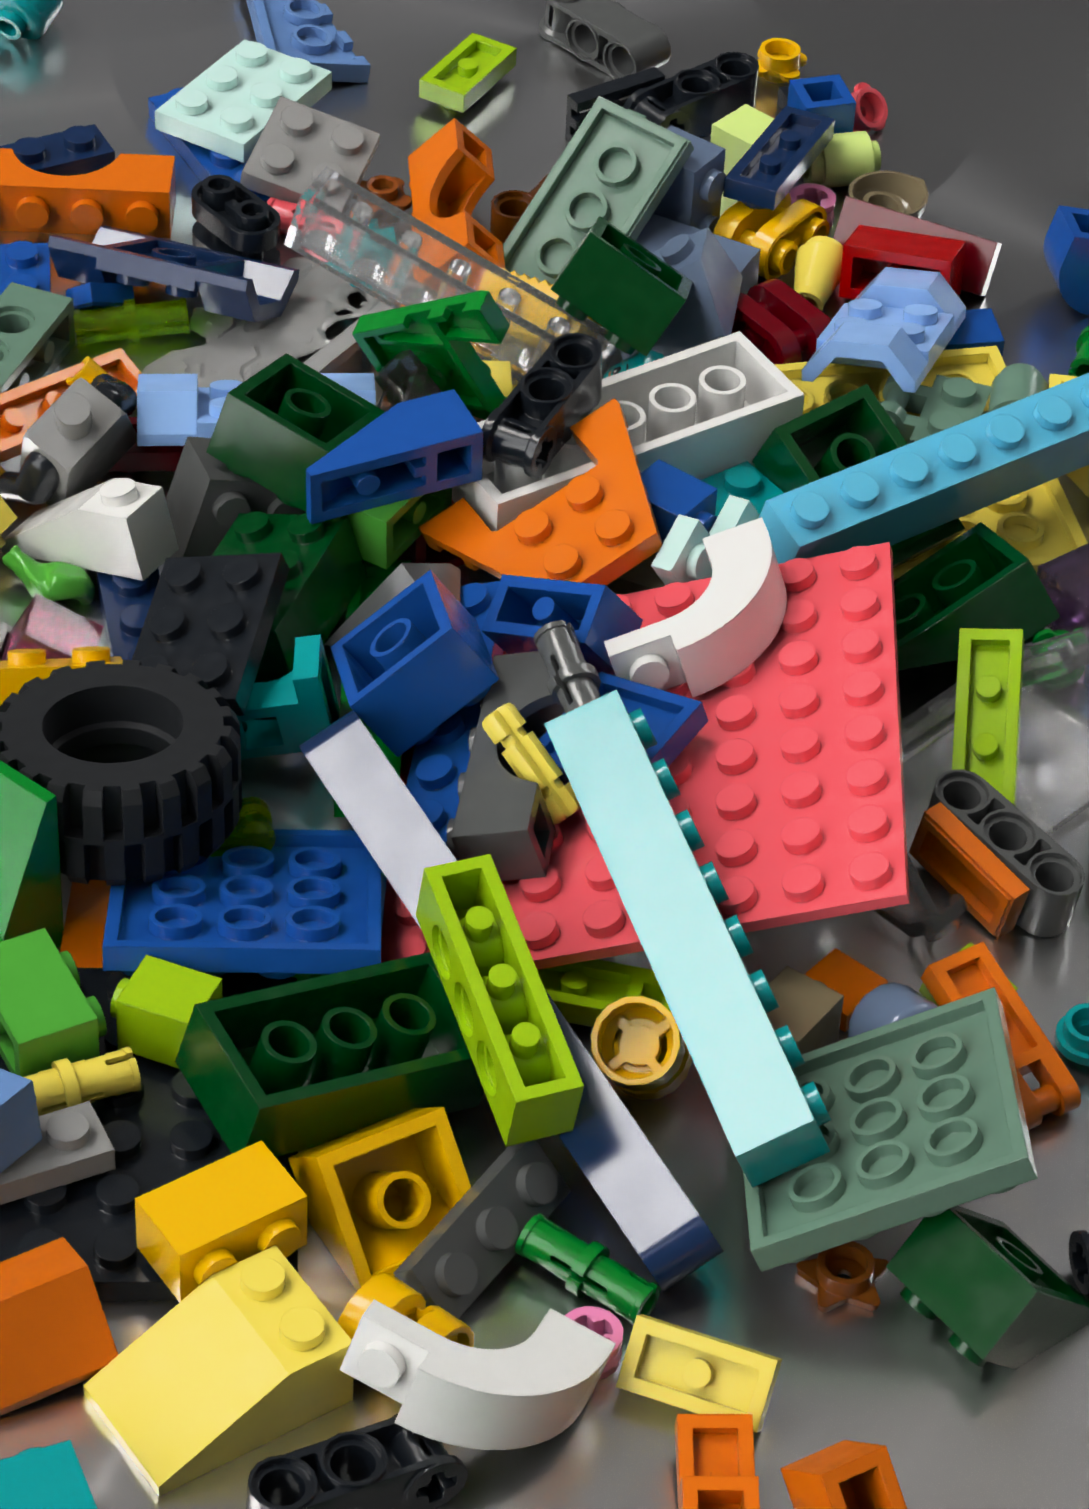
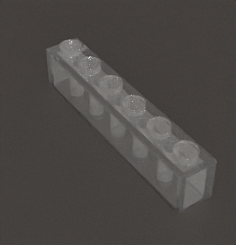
M327 166L299 198L284 245L393 309L480 290L489 291L510 326L501 344L470 342L481 360L510 361L511 378L520 382L522 377L533 367L554 339L567 333H582L595 338L601 344L603 379L617 348L604 337L603 334L607 329L588 318L585 321L574 318L565 312L556 303L554 298Z

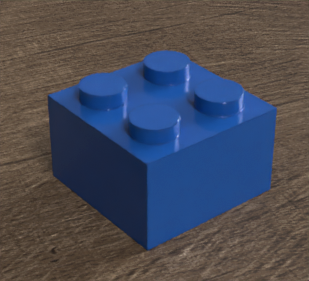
M431 570L331 646L350 708L356 712L397 757L412 746L421 745L431 739L444 721L461 708L478 703L488 693L491 685L499 680L477 621Z

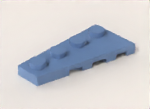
M246 0L257 42L264 44L272 50L294 58L305 59L310 64L332 71V82L368 83L371 65L364 56H356L353 53L354 42L345 30L337 31L332 24L333 13L326 3L321 4L316 0Z

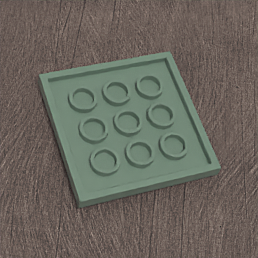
M995 987L802 1054L805 1064L794 1068L793 1071L800 1086L814 1081L832 1121L819 1127L830 1152L753 1188L743 1172L750 1250L760 1271L763 1272L787 1263L801 1262L813 1254L854 1240L869 1239L881 1231L922 1217L937 1216L949 1208L990 1194L1004 1193L1020 1184L1038 1179L1004 1007Z

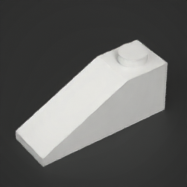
M113 478L36 511L4 538L6 544L1 548L3 553H8L13 546L17 545L22 552L33 559L47 562L61 561L87 570L144 581L165 562L166 558L172 556L179 549L163 487L135 482L130 478Z

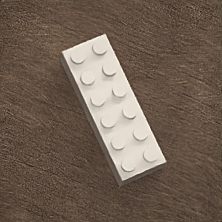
M738 331L603 378L601 400L589 414L615 398L625 415L641 473L660 459L702 480L745 461L754 466L752 460L772 431L803 415L805 394L750 340ZM486 420L477 422L481 429ZM572 435L571 439L564 444L552 459L550 466L540 478H531L524 473V468L500 459H496L494 462L483 460L482 480L452 487V500L456 503L464 497L491 531H498L515 520L522 512L533 508L565 487L572 479L583 475L596 465L580 448Z

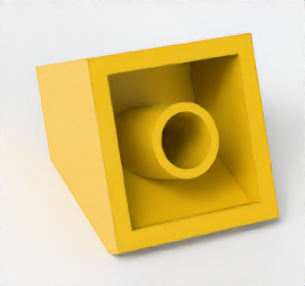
M444 1107L413 1108L288 1157L296 1183L307 1195V1215L311 1226L356 1291L376 1275L381 1273L394 1275L393 1273L471 1188Z

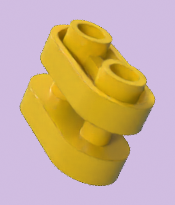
M788 193L774 211L770 209H753L747 207L741 201L736 202L719 218L713 233L761 249L758 276L769 280L772 278L777 279L781 275L790 272L793 266H795L798 248L812 237H828L830 226L827 221L826 210L823 207L806 199H799L791 204V196Z

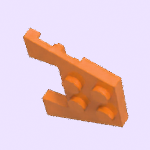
M614 398L569 427L576 443L596 465L583 475L575 477L565 487L533 508L522 512L515 520L498 531H491L463 497L418 527L430 548L438 552L444 549L462 558L466 567L474 571L481 568L500 579L502 574L606 586L658 552L662 546V540L638 466L639 462L628 431L629 427L619 402Z

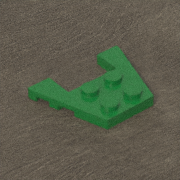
M480 290L360 316L352 336L397 403L454 389L472 416L486 420L495 408H499L507 398L492 378L489 366L480 359L470 343L501 344L510 326L489 291Z

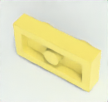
M640 1314L636 1315L616 1387L697 1414H753V1432L758 1433L762 1431L782 1359Z

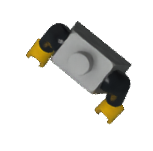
M85 357L82 360L84 363L82 369L74 377L66 379V383L70 387L25 433L22 441L19 472H6L0 465V496L3 500L32 505L46 503L49 506L94 487L137 442V433L128 418L137 406V396L132 387L109 375L91 357Z

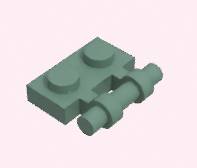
M890 375L882 391L884 401L880 403L906 442L910 444L988 413L991 386L974 383L963 377L951 378L937 375L932 387L920 385L915 393L903 392L892 375ZM907 412L920 414V416L910 415Z

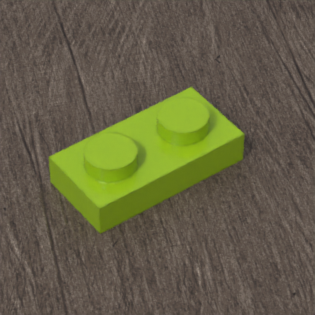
M472 32L419 79V97L440 104L445 109L464 113L516 66L517 48Z

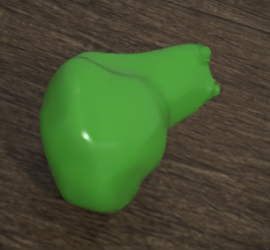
M17 545L13 546L1 559L3 565L15 573L35 602L44 609H47L48 604L59 600L75 599L79 600L81 605H89L94 599L95 585L88 573L81 567L61 561L40 563L22 552Z

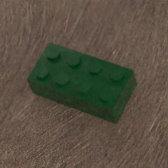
M430 952L195 1004L175 1060L231 1154L262 1140L273 1155L277 1157L319 1146L413 1108L444 1107L446 1114L477 1107L484 1094V1089Z

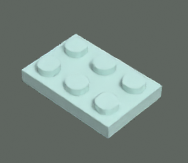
M244 39L155 110V129L244 163L249 159L280 96L311 107L332 90V71L310 64L305 59L294 58L272 50L262 43Z

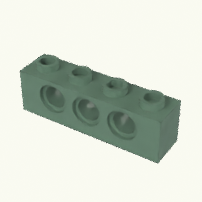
M11 282L0 295V393L52 374L75 345L73 298Z

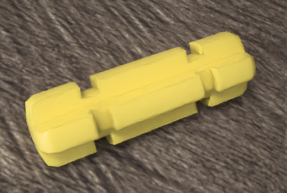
M511 703L503 704L485 717L482 727L495 745L499 742L503 745L505 750L501 754L518 778L538 783L553 824L561 823L580 809L570 782L565 785L559 778L563 772L533 731L527 734L522 727L527 722L517 708Z

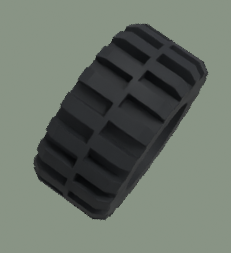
M105 660L86 662V667L71 669L70 666L52 670L50 676L43 680L36 677L25 683L18 694L12 692L0 706V760L56 795L61 874L68 877L70 882L89 884L90 880H104L107 886L126 885V880L143 878L144 883L160 880L165 872L176 870L178 873L194 867L199 860V856L209 858L234 831L239 821V812L242 809L240 724L237 715L230 708V704L214 687L209 689L203 679L191 673L186 676L179 675L175 667L159 663L156 667L143 666L142 662L138 660H123L122 664H105Z

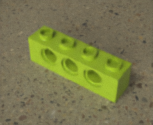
M491 854L424 868L416 917L505 1146L508 1147L573 1131L584 1084Z

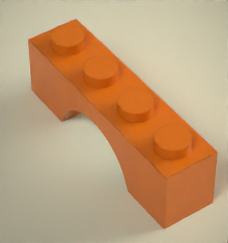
M453 118L408 156L409 187L413 208L412 219L414 221L415 250L419 272L418 281L419 283L434 287L440 299L479 291L488 267L494 264L499 269L506 268L503 243L471 216L478 201L495 180L492 151L456 118Z
M0 148V231L96 235L99 227L109 226L157 238H171L176 205L175 156L121 153L113 162L97 171L80 175L61 176L31 169L16 157L12 149Z

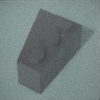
M187 437L166 497L179 549L169 558L212 556L239 513L260 511L266 514H304L306 512L300 508L284 504L277 498L275 493L250 478L234 474L226 467L225 463L206 453L211 438Z

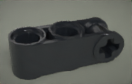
M722 53L713 60L691 69L682 70L675 76L649 87L638 89L626 100L623 108L645 115L647 120L666 129L672 125L697 137H707L711 135L713 123L744 104L756 108L759 63L753 56L746 53Z
M567 333L558 336L551 342L548 349L522 377L521 381L499 408H495L486 419L482 427L483 460L494 462L496 459H500L524 468V473L534 479L540 478L546 472L555 455L571 439L573 434L569 427L588 416L601 400L602 347L595 338L582 333Z
M396 1414L389 1419L354 1431L338 1433L327 1440L283 1455L267 1457L258 1462L249 1474L246 1509H435L450 1501L465 1486L468 1474L462 1460L455 1455H449L442 1442L429 1439L417 1433L413 1434L412 1431L395 1424L394 1422L398 1415Z

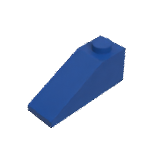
M454 389L397 403L306 468L307 519L311 524L482 480V429Z

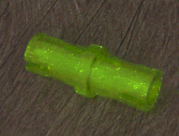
M186 298L136 304L135 299L123 300V306L74 310L73 318L77 346L128 340V344L133 345L140 344V338L182 333L190 334Z

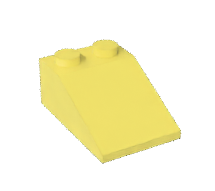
M274 1245L211 1275L83 1385L84 1395L160 1497L352 1401L354 1378L339 1370L352 1340L278 1247Z

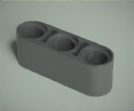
M963 769L942 773L936 779L928 809L941 802L1030 889L1016 924L1028 933L1039 937H1055L1063 934L1070 925L1084 885L1085 873L1080 863L979 775Z

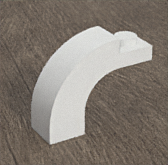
M762 517L702 538L712 567V577L707 589L691 606L670 618L604 641L617 677L661 690H667L687 682L692 697H696L729 681L751 665L765 651L778 633L783 622L787 605V592L772 542Z
M374 1299L360 1319L339 1370L401 1403L402 1406L394 1423L407 1430L432 1440L464 1448L511 1450L537 1445L550 1440L574 1423L591 1398L616 1343L550 1308L535 1332L526 1341L504 1349L475 1348L451 1341Z

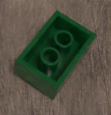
M260 511L239 513L212 554V556L282 553L290 569L254 683L277 680L293 670L295 637L321 634L324 646V643L329 638L367 576L348 515L311 524L307 519L306 513L266 514Z

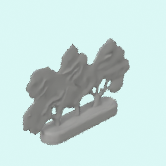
M333 252L321 257L290 258L283 263V266L299 269V277L281 317L254 323L207 312L204 307L193 309V316L190 318V330L205 337L206 344L170 351L147 365L142 372L143 374H198V387H210V383L217 380H238L244 382L286 353L297 359L319 350L307 359L304 364L319 373H374L375 379L379 374L352 336L358 320L332 340L328 339L325 335L327 328L337 321L360 318V316L438 300L440 299L439 294L434 287L419 283L417 273L404 269L405 277L402 280L352 287L349 284L345 256L339 255V252ZM374 287L381 289V291L377 295H373L369 289ZM360 292L368 302H362L360 306L363 307L357 309L348 302L347 297L349 294ZM388 295L382 301H380L381 297ZM342 310L352 312V314L337 315L336 313Z

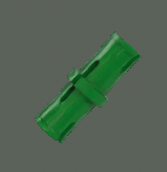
M538 1213L537 1216L534 1215L527 1222L517 1239L515 1252L518 1255L528 1258L565 1281V1289L577 1298H583L586 1295L628 1320L633 1326L636 1315L644 1314L649 1316L658 1301L661 1292L659 1285L649 1282L610 1258V1250L598 1241L587 1244L548 1220L542 1213Z

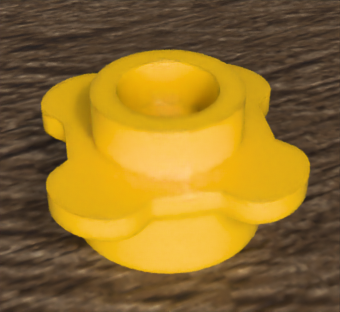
M771 38L762 42L758 50V77H764L772 83H786L789 80L800 79L799 69L807 64V56L801 53V48L796 42L786 38Z

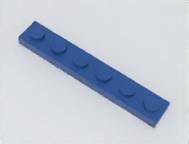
M500 581L469 583L460 587V603L477 621L480 631ZM481 631L492 661L494 656L503 655V650ZM480 702L461 708L440 725L438 731L431 739L421 745L414 746L406 787L447 847V824L451 818L456 817L459 804L458 778L460 773L467 771L470 758L469 732L472 727H477L481 712Z

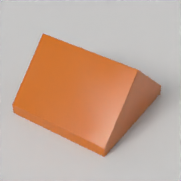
M64 1237L0 1262V1416L92 1378L119 1355L89 1267Z

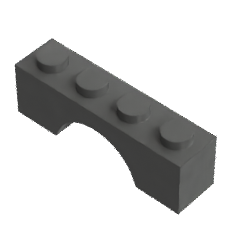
M539 651L496 655L493 657V664L499 680L491 685L488 693L479 701L481 712L477 727H472L469 732L470 758L467 771L460 773L458 778L459 804L456 817L451 818L447 824V844L454 857L460 860L491 854L501 881L546 877L556 829L537 782L518 778L501 754L505 748L500 742L496 745L492 742L483 729L482 722L485 717L503 704L511 703L527 722L522 726L527 734L533 731L537 738L540 739L547 731L544 723L561 716L564 710L561 705L552 700L547 684L550 677Z

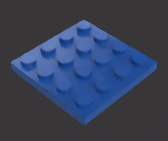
M234 829L215 853L209 858L199 856L196 865L186 871L178 873L176 870L165 872L160 880L144 883L143 878L126 880V885L111 886L102 946L103 971H120L127 976H132L145 955L216 977L223 976L226 973H259L261 976L270 979H285L295 974L329 975L381 963V869L355 830Z

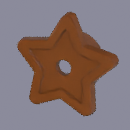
M852 1241L819 1252L817 1259L798 1262L796 1267L797 1274L818 1288V1310L821 1312H828L846 1303L874 1311L878 1309L881 1303L875 1283L887 1272L886 1266L889 1262L886 1259L874 1258L865 1246ZM840 1274H846L850 1276V1279H844L838 1276Z

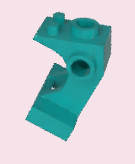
M321 634L295 637L293 670L277 680L254 683L244 716H237L240 724L241 760L302 752L299 745L339 719L340 708ZM275 716H276V719H277V720H257L258 718L275 717Z

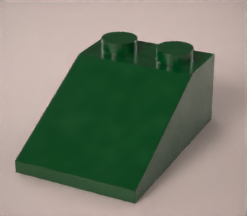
M865 384L775 428L752 460V463L757 470L786 493L905 446L908 443L868 384ZM958 518L892 545L893 568L961 534L965 527Z
M980 522L894 580L898 670L958 660L960 628L1023 629L1024 644L1032 642L1035 634L1044 630L1047 625L1061 616L1030 560Z

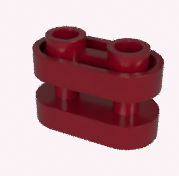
M772 278L751 287L747 295L744 293L739 294L731 334L740 331L773 364L808 362L816 352L817 338L830 323L831 318L786 283Z

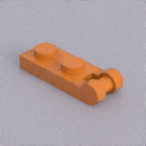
M980 942L927 966L921 976V980L938 1006L995 987L1004 1007L1028 1130L1039 1126L1044 1115L1053 1113L1056 1116H1061L1080 1106L1081 1093L1075 1079L984 942ZM1032 1072L1040 1087L1031 1090L1022 1076Z

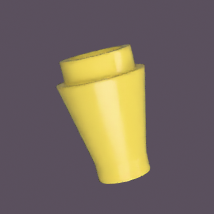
M827 236L810 238L798 248L795 257L794 290L821 311H823L825 303L840 283L843 245Z

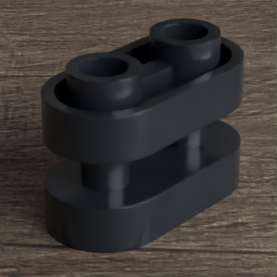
M226 175L209 176L193 187L191 193L192 215L197 220L192 228L193 246L280 265V251L276 247L280 241V215L274 208L241 183Z

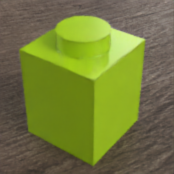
M145 955L131 978H123L118 983L111 1000L110 1014L117 1021L118 1049L129 1046L135 1055L179 1069L175 1060L194 1005L223 998L222 978Z

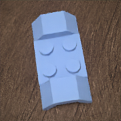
M885 267L855 300L842 305L817 338L816 352L802 369V381L813 382L830 363L887 369L903 392L915 393L965 319L966 306L940 272Z
M321 373L376 406L374 373ZM139 374L137 385V446H184L187 437L211 438L227 393L243 382L238 380H217L210 383V387H198V374Z

